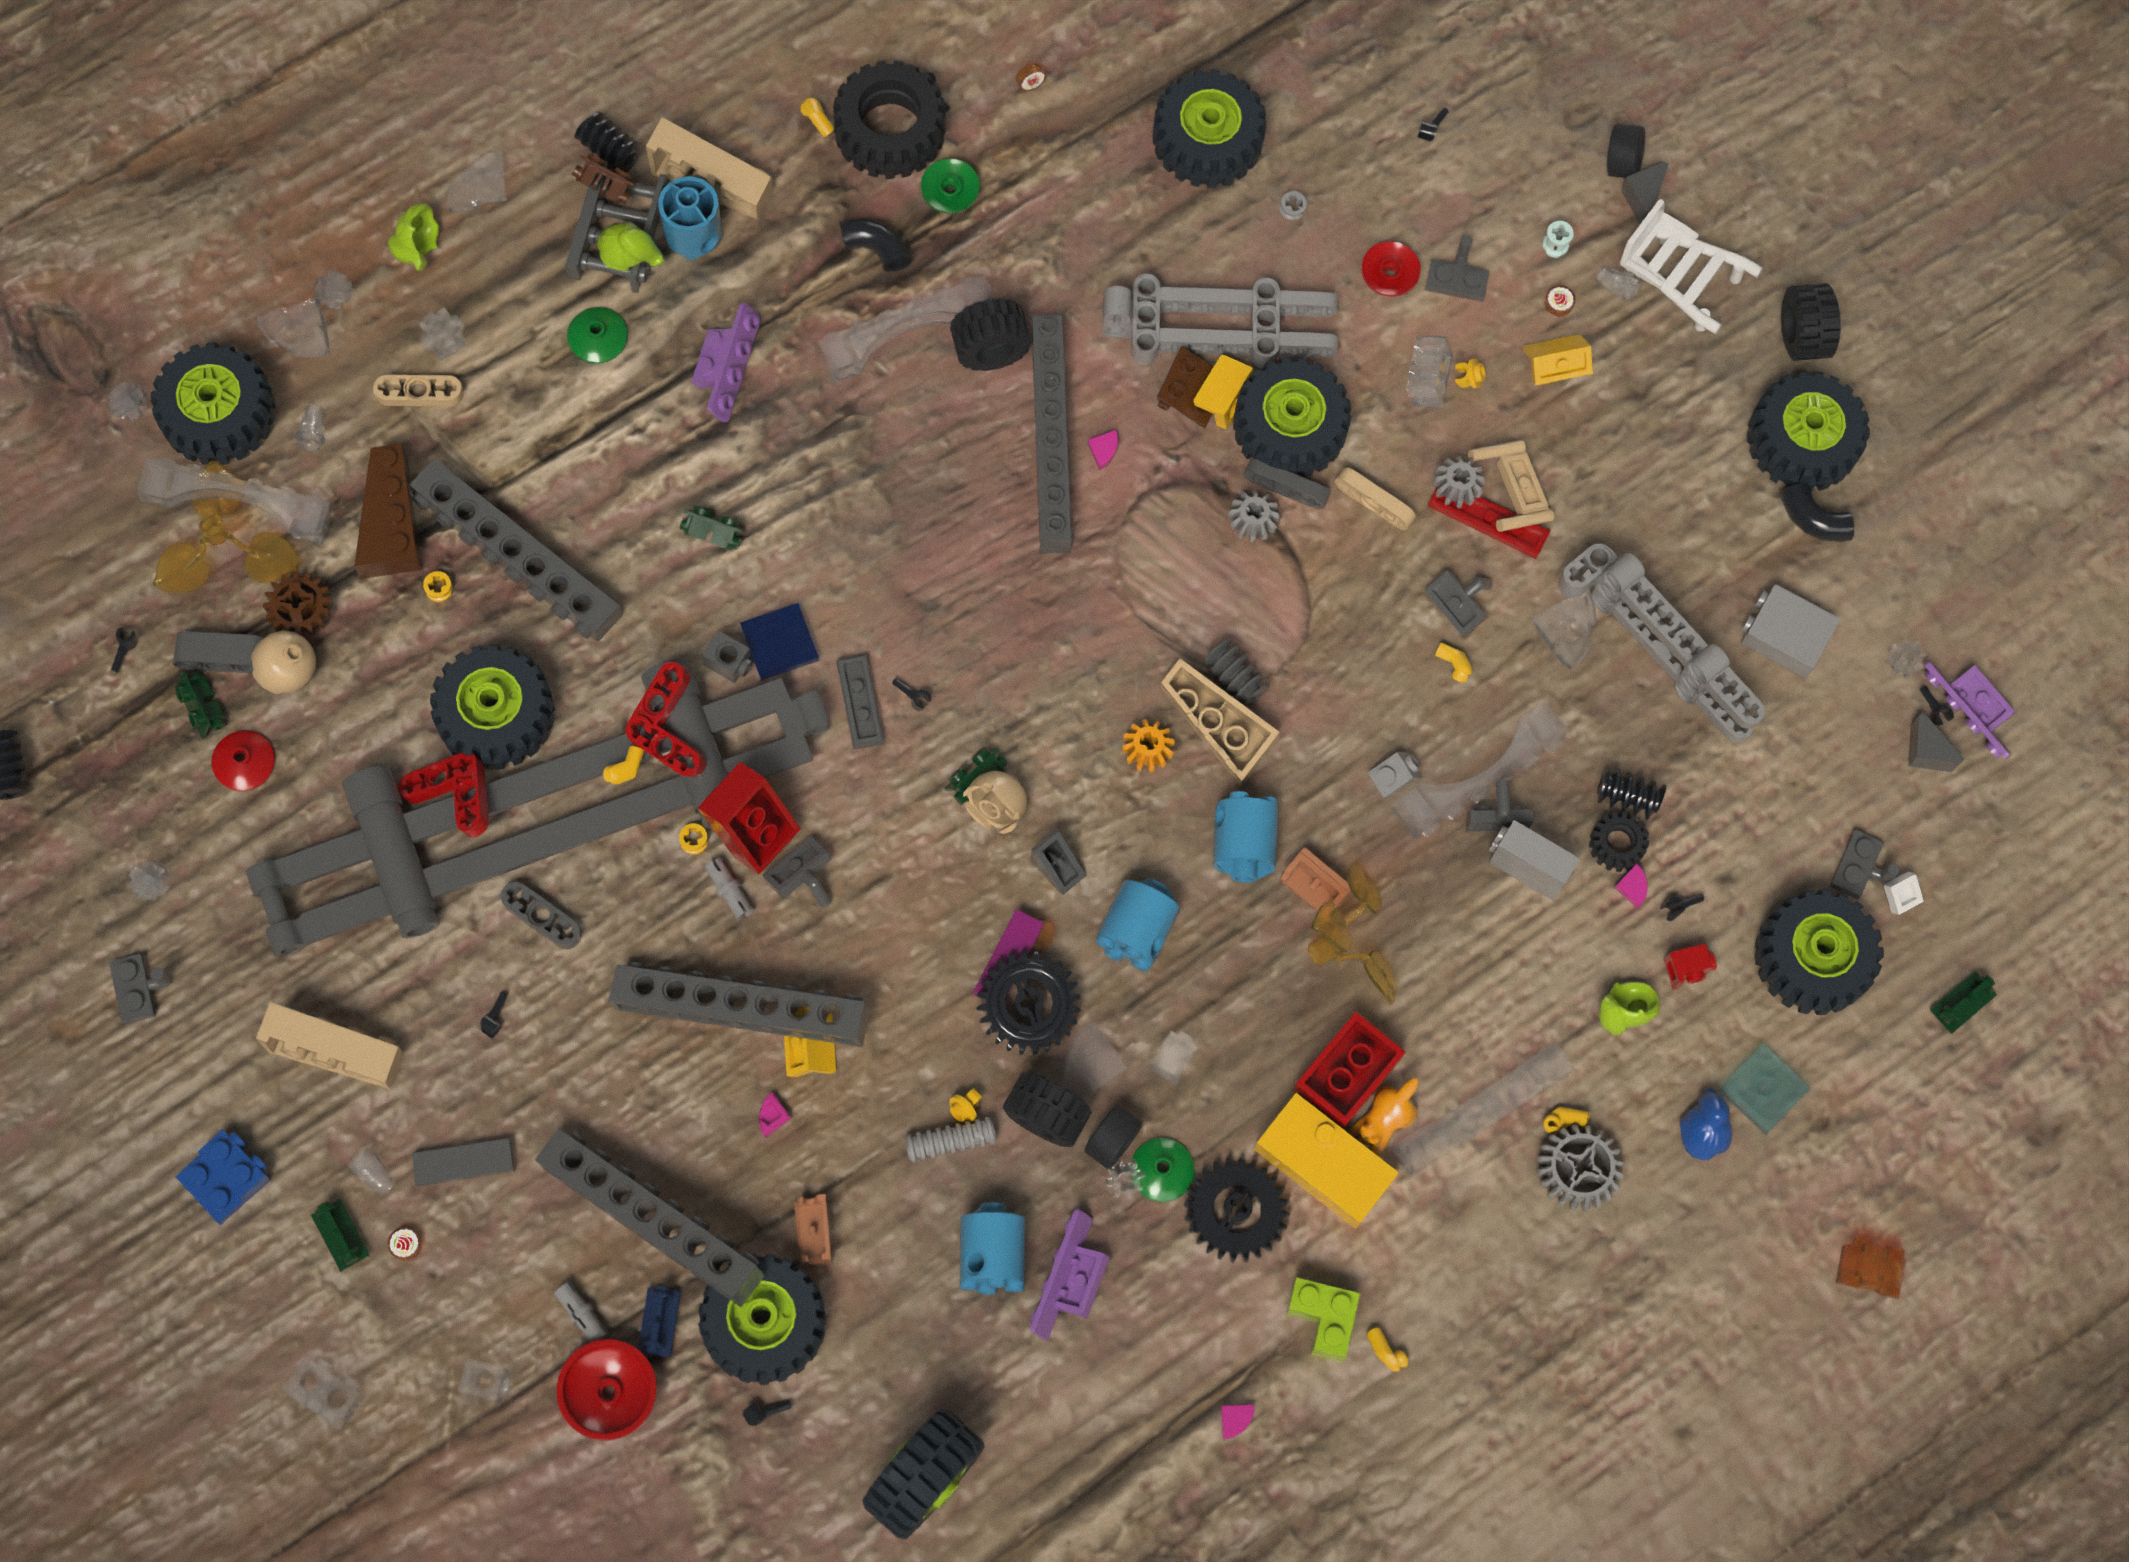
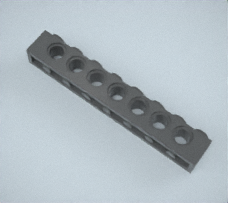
M1032 315L1040 554L1070 553L1071 518L1062 315Z
M433 459L409 484L414 495L412 500L423 510L431 509L436 513L435 518L444 527L449 529L452 526L459 532V538L468 546L472 547L475 544L482 550L481 555L492 565L500 564L505 568L504 573L513 582L518 584L521 581L529 587L527 591L539 602L543 599L552 606L550 608L551 611L561 620L568 618L575 624L574 629L584 638L592 637L595 641L599 642L622 617L619 604L437 460ZM443 494L452 495L447 501H438V498ZM466 512L475 513L471 519H460ZM487 531H498L496 536L492 538L483 537ZM518 548L521 550L514 557L506 555L511 549ZM534 567L544 568L543 572L539 575L530 574ZM558 585L567 586L566 591L560 594L554 593L553 589ZM587 603L591 605L589 610L585 612L576 611L580 604Z
M629 962L628 966L617 964L608 1000L619 1011L862 1048L870 1015V1009L861 997L855 995H844V998L831 997V993L822 990H813L812 994L800 992L799 988L789 985H783L781 989L771 988L769 984L761 981H751L750 984L739 983L738 979L729 976H720L718 980L708 978V975L695 971L689 972V975L678 974L672 968L659 967L658 970L647 969L645 965L635 962ZM649 983L654 984V988L650 993L641 994L645 985ZM685 988L682 997L672 999V994L675 990ZM712 992L716 993V997L711 1003H702L705 995ZM738 998H747L743 1007L733 1008L734 1002ZM778 1002L775 1011L764 1013L768 1003ZM809 1007V1012L806 1016L802 1018L795 1017V1013L799 1008ZM831 1012H840V1017L837 1021L832 1023L826 1022V1018Z
M560 1129L555 1132L535 1158V1161L546 1172L740 1308L743 1306L765 1276L757 1267L760 1263L758 1259L745 1250L742 1254L733 1250L732 1248L735 1244L721 1233L715 1237L707 1232L710 1227L698 1217L693 1216L690 1220L684 1216L683 1212L685 1209L669 1198L667 1202H664L658 1198L660 1192L649 1183L644 1182L641 1186L633 1179L636 1176L620 1164L616 1169L609 1164L612 1159L598 1148H595L593 1152L586 1148L587 1142L572 1131L569 1135ZM583 1159L579 1167L572 1169L575 1161ZM607 1175L606 1181L596 1186L598 1179ZM632 1192L629 1200L620 1203L624 1194ZM657 1209L656 1214L651 1219L645 1220V1216L650 1210ZM681 1226L679 1234L670 1237V1232L675 1227ZM706 1243L705 1250L700 1254L694 1255L695 1249L700 1244ZM732 1261L727 1271L719 1272L724 1262Z

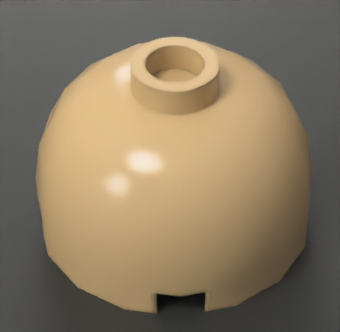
M282 630L267 635L256 644L251 654L254 678L264 689L274 694L297 692L310 681L316 669V656L313 647L304 637L291 631Z
M994 770L980 774L963 793V797L967 795L969 798V802H966L965 807L973 819L987 829L991 828V824L996 828H1000L998 833L1012 832L1026 813L1027 796L1023 786L1015 776L1005 772Z

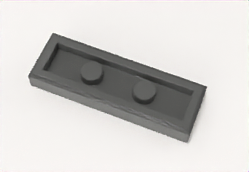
M867 654L836 660L853 750L884 745Z
M510 1138L412 1153L415 1185L417 1187L515 1172Z

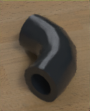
M869 218L839 221L846 251L855 248L872 250L878 255L884 271L887 272L899 271L911 264L910 253L901 236L885 223Z
M1794 484L1780 492L1782 503L1790 520L1804 533L1822 541L1846 542L1853 539L1854 521L1849 511H1828L1816 503L1808 484Z

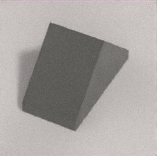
M1659 163L1627 176L1621 192L1639 224L1643 222L1654 207L1669 165L1668 163Z
M1924 712L1911 724L1909 767L1952 772L1965 760Z
M1057 829L1032 848L1031 862L1060 894L1064 895L1086 877L1085 872Z

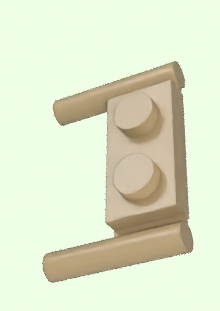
M1523 440L1468 451V458H1473V461L1499 457L1497 466L1518 515L1497 520L1496 528L1499 532L1554 520V513L1548 508L1549 505L1529 456L1525 451L1526 445Z

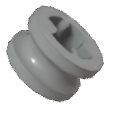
M1298 191L1285 193L1279 204L1280 214L1288 220L1301 218L1305 213L1307 200ZM1289 201H1294L1295 205H1300L1296 211H1292L1291 206H1288Z

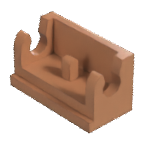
M1305 847L1284 870L1285 873L1280 877V881L1327 920L1347 899L1353 888Z
M826 1194L816 1195L813 1199L797 1198L794 1206L799 1267L832 1265Z

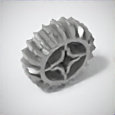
M1577 1124L1572 1125L1570 1133L1563 1127L1558 1131L1559 1137L1552 1134L1548 1138L1551 1145L1543 1144L1541 1147V1151L1545 1155L1539 1156L1537 1163L1546 1167L1538 1169L1537 1175L1546 1176L1547 1179L1542 1181L1540 1186L1541 1188L1551 1186L1553 1190L1547 1195L1549 1199L1554 1198L1556 1194L1561 1197L1558 1201V1206L1562 1207L1567 1201H1570V1211H1575L1579 1203L1583 1212L1590 1210L1591 1203L1596 1209H1599L1603 1206L1602 1200L1610 1202L1613 1199L1611 1192L1617 1193L1620 1190L1619 1184L1615 1181H1621L1624 1178V1174L1615 1169L1622 1168L1624 1161L1615 1160L1614 1157L1619 1155L1621 1151L1619 1148L1610 1150L1609 1146L1613 1143V1138H1608L1605 1142L1600 1139L1603 1135L1602 1130H1598L1594 1136L1591 1135L1590 1125H1586L1582 1133H1580ZM1572 1144L1586 1146L1582 1154L1579 1155L1570 1152L1566 1154L1560 1150ZM1595 1153L1599 1155L1603 1162L1605 1175L1601 1174L1602 1170L1596 1167L1594 1163ZM1586 1157L1583 1170L1587 1171H1584L1574 1180L1577 1174L1575 1170L1577 1167L1575 1166ZM1556 1161L1560 1163L1559 1166L1567 1173L1565 1184L1558 1176ZM1580 1182L1596 1183L1601 1186L1592 1192L1574 1191Z

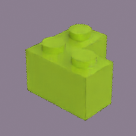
M1296 1277L1292 1284L1285 1315L1317 1323L1310 1355L1341 1363L1347 1356L1360 1293Z

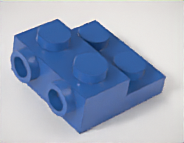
M223 1129L198 1151L200 1155L176 1176L178 1181L220 1225L270 1181L264 1173L268 1167L256 1154L250 1158L242 1150L247 1145L234 1131L228 1135Z

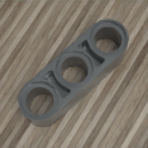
M179 632L176 636L173 665L185 670L252 673L254 669L251 654L256 644L263 637L244 634Z

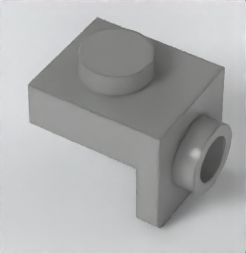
M1396 752L1368 772L1384 799H1388L1411 782H1418L1423 778L1419 772L1421 766L1418 760L1407 752Z

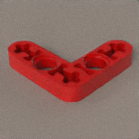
M668 662L659 669L627 722L626 735L632 743L678 774L689 778H696L705 770L706 760L704 755L663 727L690 681L689 670L684 665ZM671 671L676 672L677 677H679L677 682H673L669 676ZM661 686L667 687V690H671V694H669L666 691L660 690ZM661 695L664 699V707L661 711L654 712L651 702L655 696ZM639 725L644 726V730L654 736L650 739L639 735L640 732L637 730V727ZM665 738H669L672 742V750L669 754L662 755L659 751L660 742ZM681 754L684 757L692 758V762L695 764L694 768H687V763L677 759V757Z
M463 752L410 772L399 781L398 791L400 796L411 804H419L453 791L457 828L472 838L478 837L486 831L489 825L485 768L483 761L476 755L472 754V756L464 755ZM446 771V777L443 782L435 784L437 776ZM476 788L475 795L470 800L465 801L466 793L470 789Z

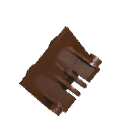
M591 153L587 157L580 155V160L585 163L583 167L576 165L572 173L576 177L575 181L590 187L598 172L600 174L592 190L596 189L601 177L605 176L607 180L600 194L603 195L610 180H612L613 182L605 196L617 204L619 202L625 204L630 196V193L626 192L627 187L629 186L632 189L635 187V184L630 182L632 176L618 168L614 172L604 167L605 161Z
M1181 346L1157 395L1158 407L1166 411L1172 407L1205 429L1213 413L1195 406L1193 400L1213 367Z

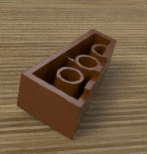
M402 443L370 449L354 564L360 579L422 570L412 491L409 486L408 460Z

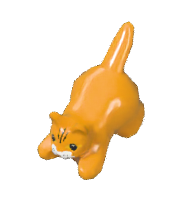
M1410 1079L1400 1090L1390 1085L1381 1087L1374 1095L1372 1109L1351 1126L1349 1134L1354 1138L1358 1137L1360 1143L1365 1147H1371V1151L1379 1156L1384 1152L1393 1133L1399 1128H1406L1412 1125L1416 1119L1417 1107L1413 1105L1410 1097L1416 1091L1419 1083L1418 1079Z

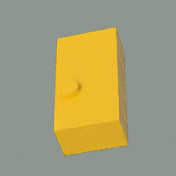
M1297 1093L1294 1094L1254 1147V1151L1354 1229L1358 1228L1399 1174L1393 1167Z

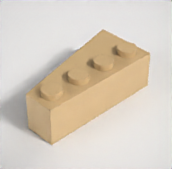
M661 117L646 145L652 175L659 177L660 174H664L668 182L687 176L701 178L712 185L717 193L718 203L755 219L759 218L773 191L772 177L766 171L747 164Z
M1182 659L1177 661L1161 682L1162 692L1242 788L1278 742L1280 732Z
M269 1002L256 1037L268 1053L387 1089H391L404 1054L399 1046H396L397 1041L388 1037L379 1036L376 1039L367 1036V1033L355 1027H348L347 1029L336 1025L331 1020L321 1017L315 1018L301 1011Z

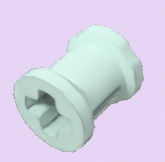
M1555 221L1549 225L1547 235L1542 243V248L1548 256L1559 258L1567 253L1574 233L1572 227L1565 221Z

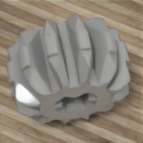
M1461 455L1456 457L1455 462L1447 458L1443 466L1437 467L1435 471L1437 477L1433 480V486L1438 488L1436 491L1437 497H1446L1445 505H1449L1451 501H1454L1457 509L1462 507L1463 501L1471 506L1475 498L1481 497L1483 493L1481 487L1485 484V478L1480 476L1482 466L1472 467L1473 458L1465 463Z
M1257 490L1253 491L1252 497L1245 492L1241 493L1240 500L1234 499L1231 504L1233 509L1228 512V518L1232 520L1230 524L1231 530H1239V539L1249 535L1251 543L1255 542L1257 535L1264 541L1267 539V532L1275 533L1277 528L1275 523L1280 520V514L1275 512L1278 508L1277 502L1268 503L1269 494L1267 493L1261 498L1258 497L1259 493Z

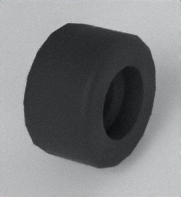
M1614 125L1607 154L1608 176L1626 178L1640 172L1645 149V129L1643 126Z
M1115 1106L1092 1134L1085 1146V1153L1105 1168H1112L1139 1133L1142 1122L1121 1106Z

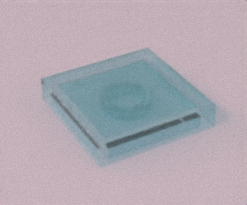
M1762 1044L1718 1091L1766 1135L1810 1090V1087Z

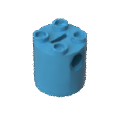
M693 176L679 177L669 182L661 191L658 200L664 239L670 249L677 254L684 256L688 260H695L699 256L711 252L719 244L723 236L717 193L712 185L705 180Z
M1235 791L1230 793V798L1217 802L1213 867L1216 870L1229 874L1233 881L1240 883L1254 882L1274 872L1276 869L1278 800L1276 798L1249 797L1247 792Z
M1150 878L1139 882L1125 880L1096 935L1095 943L1105 948L1104 954L1109 958L1119 962L1122 958L1131 961V965L1135 968L1148 972L1154 964L1177 918L1180 906L1169 889L1156 880Z
M982 1203L980 1208L974 1213L961 1216L960 1290H977L978 1294L984 1295L997 1294V1288H1005L1006 1292H1023L1025 1217L1006 1213V1204Z

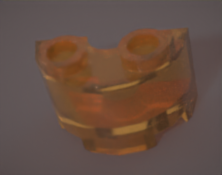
M1854 1238L1853 1244L1842 1246L1835 1283L1856 1289L1872 1290L1879 1295L1899 1300L1906 1265L1905 1251L1892 1246H1886L1885 1249L1873 1247V1242L1870 1240Z

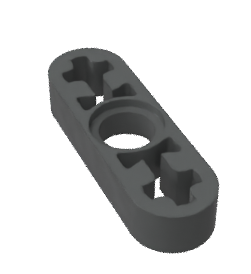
M1257 459L1249 460L1243 474L1253 484L1315 509H1324L1330 496V491L1326 487L1289 471L1271 467Z
M511 882L502 889L501 901L504 907L561 949H572L579 944L581 930L572 918L520 882ZM521 891L522 899L529 904L527 910L518 901L510 904L509 894H518ZM546 908L550 911V917L545 923L539 924L532 920L533 912L536 909ZM557 917L560 918L557 920L558 926L564 930L572 928L573 937L571 939L565 937L563 940H560L562 937L560 932L553 927Z

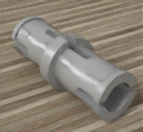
M721 857L716 858V864H713L711 861L704 869L719 889L717 894L721 899H725L736 920H743V914L745 913L746 917L754 912V908L751 907L741 891L739 880H734Z
M571 1281L565 1283L554 1292V1296L570 1315L569 1320L573 1325L577 1324L590 1343L604 1340L609 1336L610 1333L593 1313L594 1308L590 1303L587 1304L582 1299Z

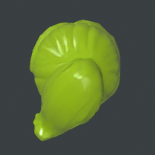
M417 203L410 206L397 220L395 233L388 239V247L392 256L402 263L413 264L418 271L423 270L427 265L425 255L431 250L438 248L439 224L433 218L434 212L428 204Z
M633 223L611 224L605 227L598 236L597 247L600 251V258L609 268L629 271L630 267L636 266L642 261L650 263L651 266L661 265L664 262V257L651 236Z
M1614 983L1609 994L1601 1000L1598 1009L1601 1027L1613 1036H1621L1628 1027H1639L1648 1023L1660 1013L1658 994L1651 986L1645 983Z

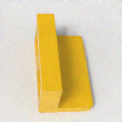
M1580 334L1523 346L1524 353L1530 358L1532 382L1535 385L1593 374L1591 345Z
M1221 355L1194 398V405L1213 413L1216 426L1227 430L1234 419L1240 389L1243 383L1249 380L1250 374L1254 372L1253 367Z
M809 1007L799 1008L795 1013V1017L802 1018L806 1016L809 1012ZM832 1012L827 1016L826 1022H833ZM784 1036L786 1076L799 1077L812 1072L825 1074L836 1072L834 1043Z

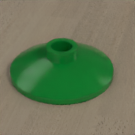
M942 159L931 164L923 173L920 184L921 194L925 202L934 210L948 214L968 209L976 201L980 189L979 178L975 170L969 164L958 159ZM948 188H952L955 190V192L946 193L945 190Z
M603 307L589 308L580 312L573 318L567 331V340L572 352L581 360L595 364L605 363L616 358L625 348L628 338L627 328L623 319L616 312ZM594 328L602 329L601 332L598 334H593L591 332V330Z
M1169 1138L1151 1139L1143 1143L1132 1157L1130 1164L1131 1180L1137 1191L1147 1199L1156 1202L1173 1201L1181 1197L1192 1184L1194 1162L1188 1150L1179 1142ZM1161 1162L1166 1163L1169 1166L1168 1172H1159L1157 1165Z

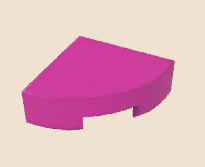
M1116 430L1088 440L1089 449L1099 470L1109 465L1116 454L1118 447Z
M1638 864L1615 886V889L1637 909L1644 902L1648 889L1646 876Z
M773 1092L765 1098L759 1113V1124L765 1138L791 1120V1116Z
M1255 1405L1221 1406L1222 1440L1238 1436L1249 1426L1254 1415Z

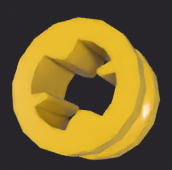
M434 571L425 577L423 588L431 601L444 602L451 597L453 585L448 575L441 571ZM441 581L442 585H444L439 593H436L434 590L435 582Z
M690 823L681 829L679 841L686 853L699 854L706 849L708 836L704 827L697 823ZM696 832L697 837L702 835V838L697 840V845H691L690 841L685 842V840L690 838V833Z

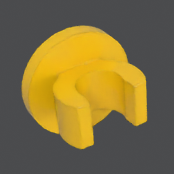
M1473 358L1469 360L1468 364L1462 362L1455 365V369L1459 373L1466 372L1465 377L1455 379V383L1460 388L1472 386L1476 389L1481 387L1482 381L1486 379V371L1482 363Z
M974 1088L965 1097L960 1095L952 1096L949 1100L952 1116L959 1122L970 1121L972 1123L977 1117L975 1108L979 1105L978 1102L983 1096Z

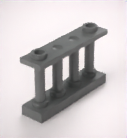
M605 162L604 167L610 170L608 162ZM597 172L590 187H588L565 267L568 278L580 281L583 270L587 271L589 268L630 277L631 290L634 293H638L640 284H645L648 277L649 268L646 266L647 262L642 261L640 264L630 267L629 271H620L607 267L601 259L591 257L588 252L590 245H595L598 241V236L602 231L598 230L596 225L598 218H603L604 216L644 224L643 231L650 235L653 240L660 219L658 200L661 191L667 185L666 175H659L656 187L632 182L635 184L634 189L629 186L627 187L626 192L652 198L649 213L606 204L604 198L613 181L610 180L603 195H601L600 192L607 180V177L602 176L596 189L593 191L592 187L600 174Z

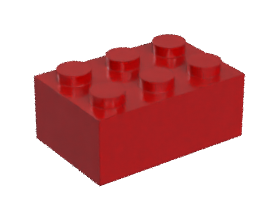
M739 762L726 775L723 781L698 807L700 813L733 857L758 875L801 830L767 780L742 762Z
M1355 1012L1297 1081L1292 1092L1300 1095L1338 1126L1345 1129L1399 1064L1406 1052Z

